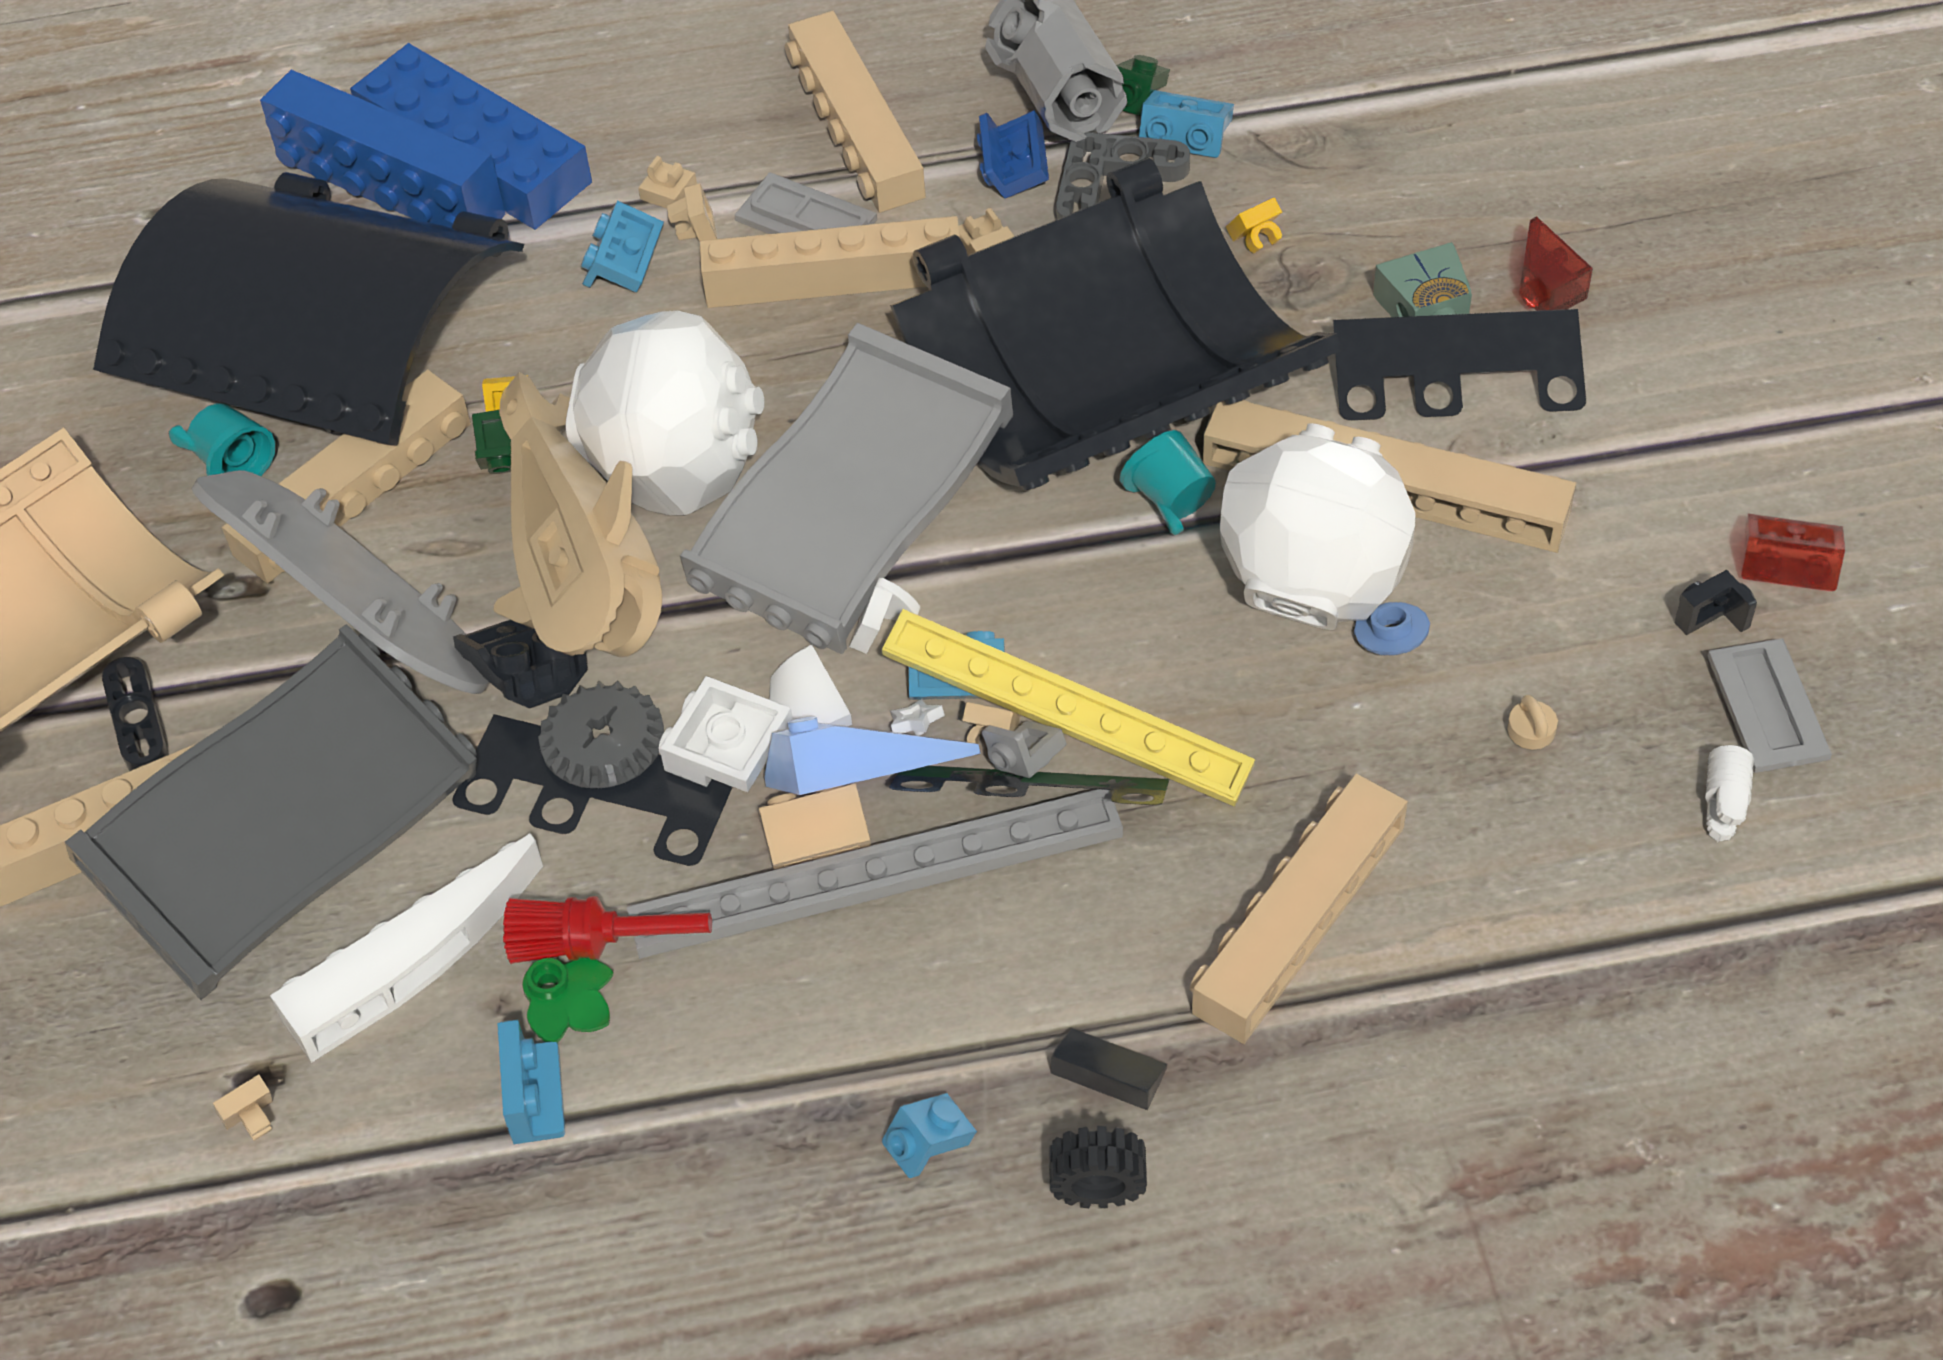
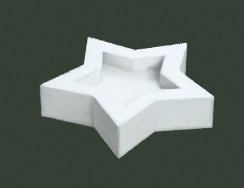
M923 699L909 707L892 710V732L902 734L914 731L917 736L924 734L930 723L945 716L942 705H926Z

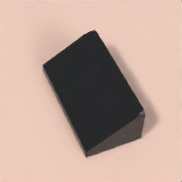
M1073 1028L1060 1042L1051 1057V1074L1147 1111L1167 1070L1166 1063Z

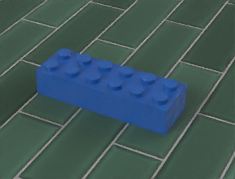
M407 43L350 88L353 96L492 154L505 212L534 230L592 183L586 147L410 43Z
M292 69L260 99L266 118V125L269 128L275 147V154L278 160L288 167H295L313 175L317 179L339 186L354 196H361L371 200L386 210H394L412 219L452 227L456 216L462 211L499 219L506 215L492 154Z

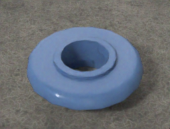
M1388 602L1380 604L1366 620L1356 621L1354 633L1358 643L1370 652L1379 655H1399L1410 652L1423 643L1429 634L1430 621L1427 614L1417 606L1404 602ZM1399 624L1398 626L1385 627L1386 625Z

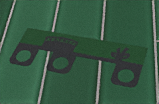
M925 766L899 772L889 788L897 791L937 792L941 790L945 781L978 782L974 790L975 794L1000 797L1025 796L1029 786L1114 790L1111 801L1115 803L1160 805L1164 801L1170 779L1036 772L1031 778L997 769ZM910 781L931 783L933 786L924 789H912L903 787L901 784ZM992 786H1007L1015 788L1017 791L1008 794L988 792L985 789ZM1127 794H1145L1154 797V799L1137 802L1125 800L1122 796Z

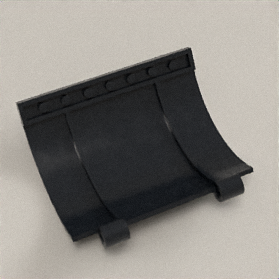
M1147 157L1107 174L1106 182L1111 198L972 254H967L963 242L955 234L914 250L913 259L916 270L925 286L929 287V290L890 305L904 342L1011 389L1013 417L1005 428L999 427L977 463L989 475L1001 482L1019 487L1022 486L1023 490L1040 487L1050 481L1048 475L1061 469L1065 473L1080 470L1090 464L1089 458L1104 452L1108 456L1125 451L1131 447L1129 441L1142 435L1145 438L1156 437L1170 431L1171 427L1169 424L1182 418L1185 421H1193L1205 417L1211 413L1209 407L1222 401H1224L1225 405L1245 400L1250 397V389L1262 384L1264 388H1270L1285 383L1290 379L1288 373L1300 368L1303 371H1310L1325 366L1329 363L1328 356L1342 351L1337 333L1316 332L1309 336L1302 335L1286 324L1266 304L1246 277L1226 242L1208 201L1202 181L1163 195V182L1160 172L1153 160Z
M284 172L277 178L274 188L226 178L200 182L183 190L159 209L145 225L131 246L121 265L107 302L93 370L397 446L407 402L403 401L402 398L409 371L422 336L440 303L455 283L474 265L489 256L498 257L503 252H523L524 243L508 240V226L503 219L462 211L456 216L452 227L330 201V188L326 181Z

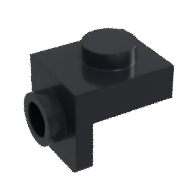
M1726 569L1703 583L1700 581L1692 583L1682 592L1674 623L1687 636L1724 615L1740 632H1743L1751 627L1757 601L1751 590L1745 584L1739 583Z

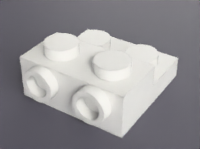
M706 676L697 691L690 692L685 699L682 714L674 727L667 728L661 737L659 753L662 757L664 770L706 787L711 779L748 792L768 760L772 733L786 730L788 722L793 719L791 708Z

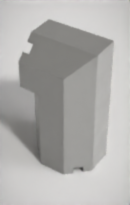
M1000 0L991 13L989 26L995 29L994 39L987 37L985 48L996 66L1016 74L1049 130L1075 142L1087 138L1084 134L1086 132L1096 130L1099 134L1109 130L1127 104L1126 93L1122 88V83L1124 84L1123 77L1074 0Z

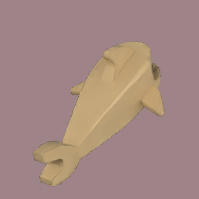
M519 372L502 393L499 413L503 427L511 439V532L520 587L500 597L495 602L493 610L495 613L517 623L535 628L539 639L547 647L558 652L574 656L575 654H584L585 650L595 647L600 651L617 657H628L637 652L648 641L657 625L662 606L659 567L641 526L631 513L632 465L620 460L608 482H606L561 434L566 428L570 398L560 393L552 403H549L539 393L530 377Z

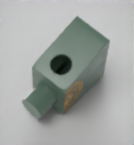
M1452 242L1376 265L1373 296L1391 317L1470 313L1471 288Z

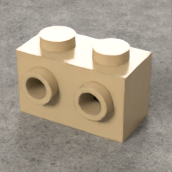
M856 783L816 791V794L797 798L796 794L793 793L782 794L767 801L768 806L759 808L774 870L871 846Z

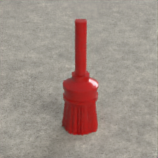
M589 896L587 899L568 897L565 902L509 898L504 911L503 942L505 943L504 948L506 949L510 964L566 955L570 961L583 957L596 960L600 959L606 944L617 943L619 937L711 933L712 916L708 912L618 917L616 911H605L597 896Z

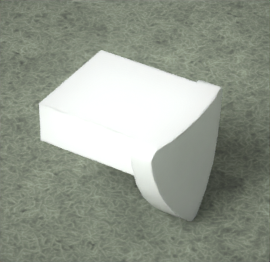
M878 578L868 603L862 611L849 647L867 654L880 630L884 618L897 620L902 609L918 615L920 605L908 592L884 578Z

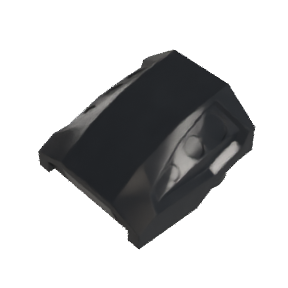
M511 619L465 635L453 636L456 650L465 660L471 662L488 682L500 690L504 698L529 709L562 697V694L569 695L588 670L586 652L584 654H575L574 656L558 652L547 647L539 639L535 628L525 626Z

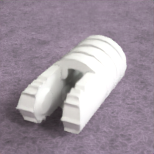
M1726 745L1714 748L1708 758L1709 765L1705 794L1708 803V822L1706 824L1709 835L1717 843L1730 840L1734 836L1737 829L1736 825L1740 826L1746 819V811L1751 802L1754 757L1747 749L1739 746Z

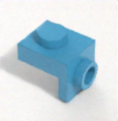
M945 1093L900 1106L882 1139V1143L907 1177L913 1178L921 1174L930 1157L968 1146L977 1130L951 1097Z

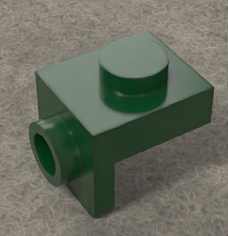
M1135 55L1134 58L1116 66L1122 74L1124 84L1122 83V88L1127 98V104L1123 111L1142 116L1143 103L1154 90L1167 85L1170 69L1158 66V60L1155 58Z
M499 410L473 413L472 421L476 450L474 452L480 469H488L489 473L494 474L510 472L511 439L503 427Z

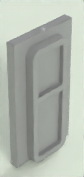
M771 172L768 173L735 214V221L768 234L874 224L878 219L876 212Z
M1783 638L1710 650L1707 657L1743 747L1752 753L1754 757V773L1831 759L1832 753Z

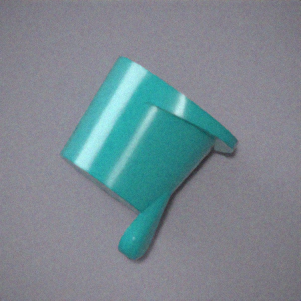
M216 403L198 412L191 421L187 432L180 425L172 427L168 432L169 438L174 445L193 451L206 465L207 476L238 470L262 476L271 465L275 455V440L272 433L226 404Z
M1177 430L1164 432L1142 446L1126 462L1120 474V482L1126 490L1143 492L1158 507L1169 531L1173 535H1178L1184 531V527L1179 519L1186 518L1201 508L1211 497L1216 487V480L1182 432Z

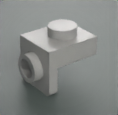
M1028 720L1015 731L991 725L982 731L988 748L989 759L995 769L1031 778L1037 771L1045 767L1067 745L1062 729Z

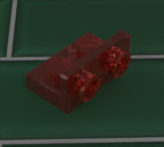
M1748 513L1745 526V554L1741 577L1746 580L1833 592L1838 586L1845 554L1843 526Z

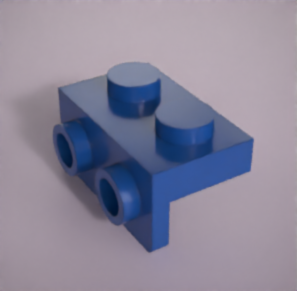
M1035 110L1000 126L995 124L988 113L979 116L981 132L977 134V141L983 152L984 162L980 163V170L985 182L989 186L994 185L1003 198L1006 199L1049 180L1043 125Z

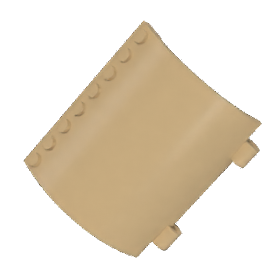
M64 427L0 469V733L148 630L160 643H163L202 615V611L194 597L224 576L219 568L213 572H206L191 566L152 535L106 485L91 466L90 460Z

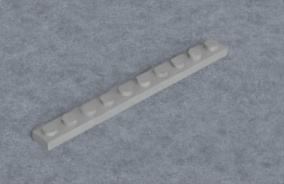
M1097 789L628 906L627 910L629 916L708 912L712 916L711 933L634 936L640 959L1123 837V826L1115 803L1111 801L1112 795L1110 790Z

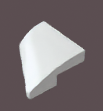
M812 645L792 655L772 675L769 700L790 707L792 720L817 717L818 723L846 727L852 725L851 714Z

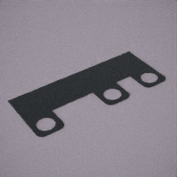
M1578 309L1333 320L1334 333H1337L1342 351L1335 353L1339 412L1344 419L1349 421L1376 420L1384 416L1386 412L1384 377L1414 375L1416 409L1423 417L1456 416L1462 411L1460 373L1537 370L1539 401L1544 410L1549 412L1578 411L1586 404ZM1555 377H1568L1575 383L1577 392L1572 401L1561 404L1550 398L1547 388L1549 382ZM1433 382L1447 384L1453 392L1451 404L1443 409L1430 407L1424 398V391L1429 384ZM1365 385L1374 391L1376 404L1370 411L1357 412L1349 406L1347 396L1353 387Z
M493 714L476 749V776L469 782L465 780L460 784L452 798L453 804L457 808L490 815L500 808L513 779L542 785L543 788L529 815V822L533 827L559 834H569L576 829L590 798L666 816L667 819L653 849L655 856L662 860L693 866L701 861L733 787L711 779L706 787L664 770L662 757L659 754L644 772L628 782L607 788L579 787L562 780L546 765L541 754L538 736L541 734V725ZM479 779L490 780L497 788L495 797L483 805L473 804L466 798L467 787ZM555 798L566 799L573 805L572 816L561 824H551L542 816L544 805ZM687 829L694 832L698 837L696 849L690 854L683 856L671 853L667 848L668 837L677 830Z

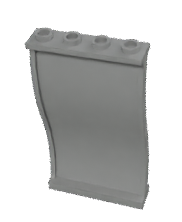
M857 323L848 334L849 344L811 403L794 424L754 463L735 485L712 516L691 551L685 549L680 555L686 580L698 592L703 594L710 592L725 599L738 611L753 612L765 618L770 625L779 630L789 629L803 636L810 644L817 648L825 649L827 647L840 654H843L847 649L846 639L867 605L878 578L886 577L902 554L949 503L984 454L999 427L1005 428L1013 417L1011 389L860 323Z

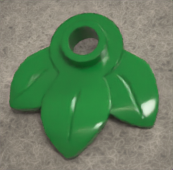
M544 958L534 962L524 975L522 983L524 995L530 1002L527 1011V1021L533 1032L544 1042L558 1043L569 1027L578 1032H594L607 1027L610 1023L609 1007L598 990L602 989L611 980L614 974L612 969L598 960H591L590 958H580L565 965L552 958ZM547 983L556 984V986L552 988H541L543 985Z

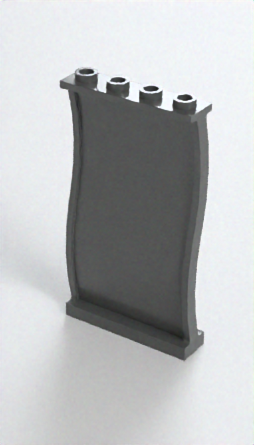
M347 624L339 629V635L334 641L276 690L153 774L85 832L80 829L65 841L70 860L200 1000L216 989L217 982L281 925L388 847L440 804L465 780L469 782L476 776L477 753L469 740L460 733L454 736L443 724L444 718L438 708L429 700L422 702L411 691L412 685L406 675L396 666L389 668L378 657L380 652L377 646L364 635H357Z

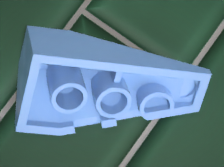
M805 717L789 721L788 730L772 733L764 779L766 787L802 795L980 754L979 744L822 724L818 723L817 717Z

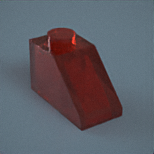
M1537 216L1534 217L1529 223L1519 295L1524 303L1536 311L1563 310L1588 298L1593 268Z

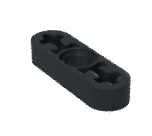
M121 657L111 661L103 670L102 682L121 756L128 770L132 771L168 756L169 751L151 683L143 664L133 657ZM130 676L129 680L133 692L125 694L122 687V679ZM145 709L148 711L145 718L138 723L127 724L123 722L124 717L132 710ZM146 739L149 746V755L141 757V750L137 740Z

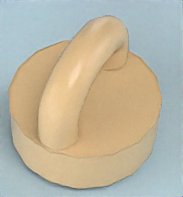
M1525 695L1521 699V703L1515 705L1510 712L1507 727L1508 734L1513 742L1522 748L1531 750L1542 749L1550 745L1554 740L1558 719L1550 706L1537 701L1531 695Z

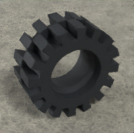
M1097 1126V1131H1089L1088 1127L1078 1128V1134L1072 1131L1063 1133V1139L1056 1137L1052 1141V1145L1049 1146L1051 1193L1054 1192V1197L1057 1200L1064 1199L1065 1204L1072 1206L1080 1202V1208L1088 1209L1091 1204H1099V1209L1108 1208V1203H1114L1117 1207L1126 1205L1125 1199L1134 1202L1139 1199V1194L1144 1195L1147 1186L1146 1147L1142 1139L1138 1140V1135L1133 1132L1124 1135V1129L1117 1127L1112 1132H1107V1126Z

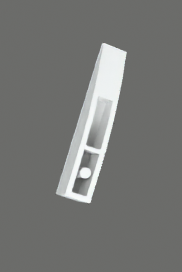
M528 834L517 842H511L503 846L490 859L475 868L463 871L453 882L432 895L421 897L408 910L388 922L376 925L363 938L345 949H339L331 953L323 963L302 976L289 979L278 991L270 995L281 1021L311 1063L402 1006L440 977L478 943L504 915L508 899H518L543 867L534 837Z

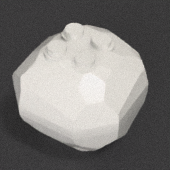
M662 311L614 326L603 336L586 363H582L577 367L566 417V435L572 446L607 481L620 460L631 463V503L649 511L666 515H687L731 492L743 470L748 455H754L757 450V435L753 428L755 415L761 414L764 409V395L760 387H755L752 384L749 373L740 357L701 316L681 311Z
M1310 423L1307 424L1306 431H1301L1299 435H1292L1243 460L1229 472L1224 487L1221 509V546L1235 575L1245 584L1244 597L1248 605L1258 610L1313 627L1335 630L1338 622L1366 620L1400 583L1413 548L1415 511L1398 471L1379 452L1381 447L1379 443L1364 437H1353L1351 444L1333 440L1335 432L1332 429Z

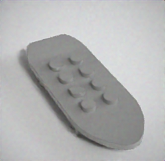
M241 470L203 476L195 481L191 489L203 505L229 524L380 649L421 674L460 691L479 694L487 688L490 682L480 674L471 662L465 660L454 647L453 636L465 635L464 631L450 619L456 603V596L454 594L445 596L439 606L436 603V597L443 589L440 583L432 584L423 594H420L334 523L340 505L337 499L329 500L324 511L320 509V502L326 496L325 489L314 490L305 500L303 497L271 480Z

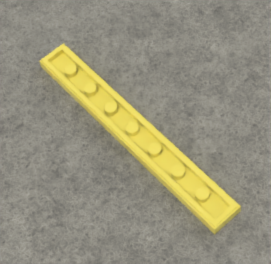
M902 609L882 648V653L885 657L1036 722L1062 729L1064 734L1234 807L1255 764L1254 758L905 609Z

